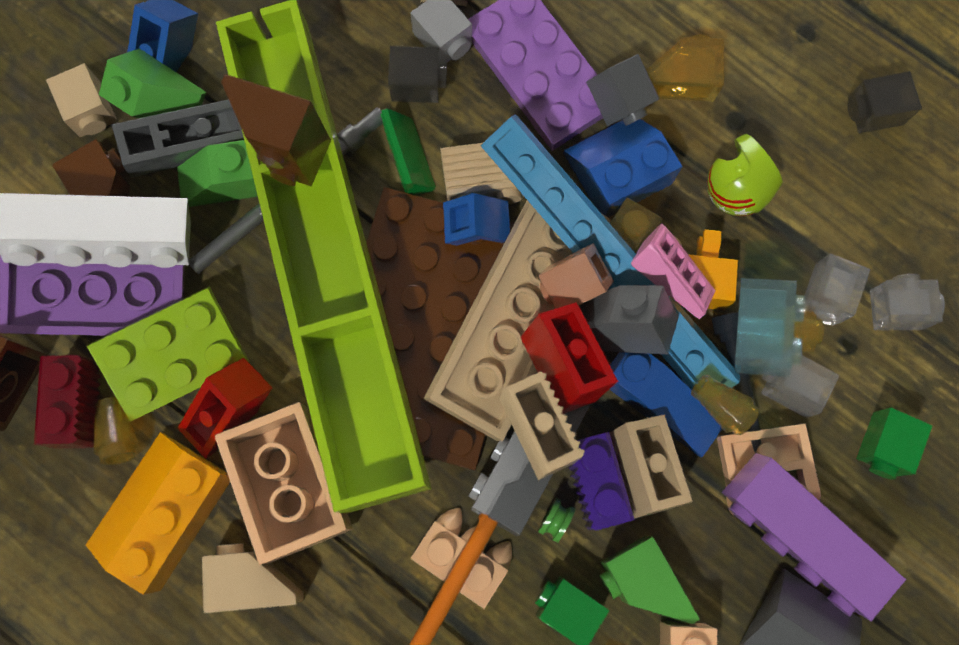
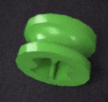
M556 497L547 511L538 532L542 535L546 532L550 533L553 537L552 540L558 543L570 524L576 508L573 506L563 507L561 500Z

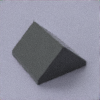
M782 569L739 645H860L862 619L855 614H852L850 617L831 603L827 596L786 569Z

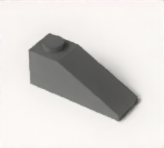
M229 100L112 124L122 164L130 178L180 166L207 145L244 140L241 126Z
M620 285L579 305L603 352L669 354L678 316L663 286Z

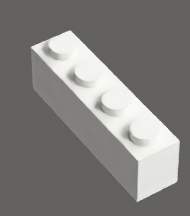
M0 193V255L4 263H13L19 266H31L35 263H59L69 267H76L82 264H107L113 267H126L130 264L154 265L161 268L189 265L191 220L187 198Z

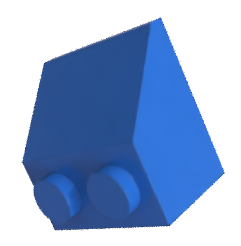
M641 119L625 126L622 120L563 152L594 206L608 218L673 184L683 167L662 132Z

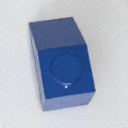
M149 0L135 4L128 52L140 48L177 72L192 49L198 13L174 0Z

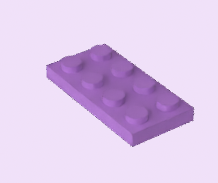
M498 0L468 19L472 23V44L551 151L603 118L586 81L597 75L541 0Z
M0 255V333L107 336L184 299L185 265H175L170 268L130 264L126 267H113L107 264H82L76 267H69L59 263H35L31 266H19L13 263H4Z

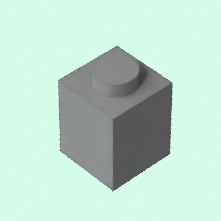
M427 0L410 12L413 34L441 66L451 59L457 60L470 49L472 44V23L452 0Z

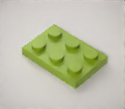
M210 287L179 300L87 346L130 422L200 388L206 377L242 358L249 362Z

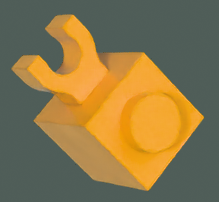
M705 229L703 237L699 236L697 238V255H688L715 289L708 309L726 310L736 301L738 260L718 258L722 231Z

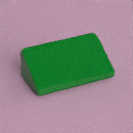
M388 108L381 110L382 113L380 115L404 192L419 196L434 191L436 186L414 121L409 116Z

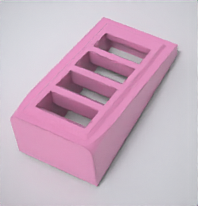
M661 223L642 243L631 262V266L655 285L663 286L671 298L696 318L700 319L705 315L715 289L673 234Z

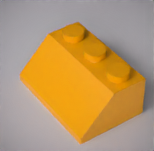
M160 432L86 543V547L105 571L142 595L161 591L230 484L228 473L170 436Z

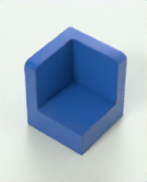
M471 193L443 202L445 244L461 245L480 239L504 243L510 234L509 207L506 200Z

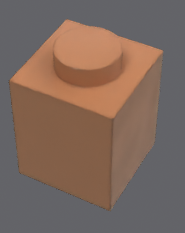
M594 243L549 265L539 275L541 280L540 289L543 297L550 305H555L556 308L575 302L578 305L605 293L614 282Z

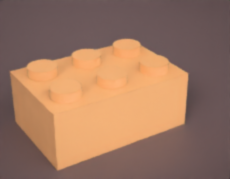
M301 402L295 403L214 435L259 565L272 563L353 530L348 513L342 514L333 511L310 411Z

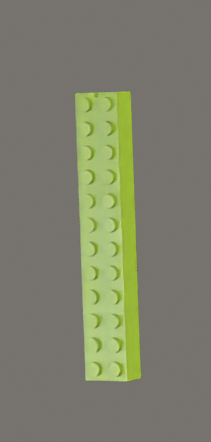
M288 0L260 9L261 16L273 38L266 39L252 11L216 21L228 75L310 100L331 139L312 187L296 182L295 186H289L278 182L270 176V170L257 158L256 151L243 133L333 511L347 514L432 488L309 27L297 0Z

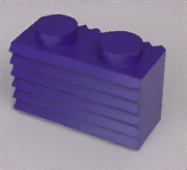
M609 432L576 440L580 442L578 448L584 450V454L576 463L568 466V469L573 471L570 477L575 479L572 485L577 487L575 494L580 496L577 502L582 504L580 511L585 513L582 519L587 521L585 528L600 530L635 520Z

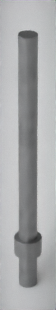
M378 107L356 125L352 126L349 124L337 134L343 156L349 151L354 153L365 144L364 138L382 125L380 115L382 111ZM258 203L189 260V265L197 274L202 272L264 221L260 204Z

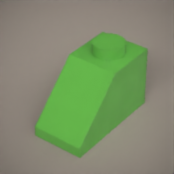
M140 48L107 60L99 91L101 97L135 118H145L201 106L206 94L204 90Z
M244 140L207 145L177 167L180 197L188 199L189 207L258 197Z
M644 536L600 561L606 571L600 574V578L612 599L619 596L628 605L690 624L700 620L654 537Z

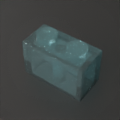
M741 278L735 356L736 373L790 377L792 365H801L803 339L794 338V321H804L805 295H796L797 281Z

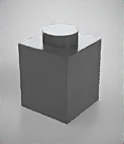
M639 54L608 68L586 81L607 126L623 119L625 126L648 115L645 107L659 100V96Z

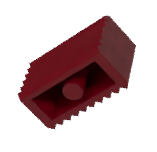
M79 355L40 356L34 445L63 449L94 448L98 444L94 439L98 436L95 430L99 427L95 422L99 419L96 413L100 409L96 405L100 402L97 396L101 392L97 388L101 385L98 381L101 375L98 373L100 369L96 362Z

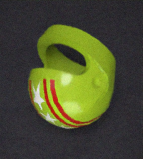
M744 134L734 139L738 157L728 161L720 158L716 159L710 168L707 179L708 194L712 202L721 211L735 216H749L760 212L772 201L783 183L778 168L767 152L754 138Z

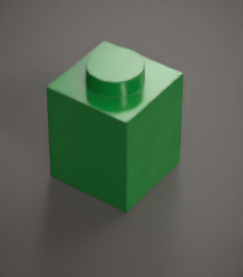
M892 407L873 412L856 459L869 464V471L883 478L895 480L897 476L914 475L918 469L933 425Z
M561 577L557 579L555 584L548 580L534 604L540 607L536 613L538 619L576 645H589L610 611Z

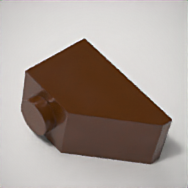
M97 139L52 164L69 195L128 197L131 186L123 174L126 170L122 164L120 154L115 148L108 151Z

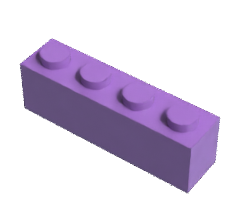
M755 453L721 492L733 503L728 509L738 519L749 527L755 522L766 532L761 539L782 557L788 552L799 563L794 569L814 586L817 587L821 582L831 591L827 599L849 617L853 612H856L872 621L906 581L900 573L771 457Z

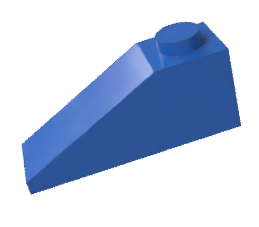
M618 352L609 364L618 382L609 390L647 418L665 415L671 436L700 458L703 457L726 425V422L676 374L653 355L648 353Z

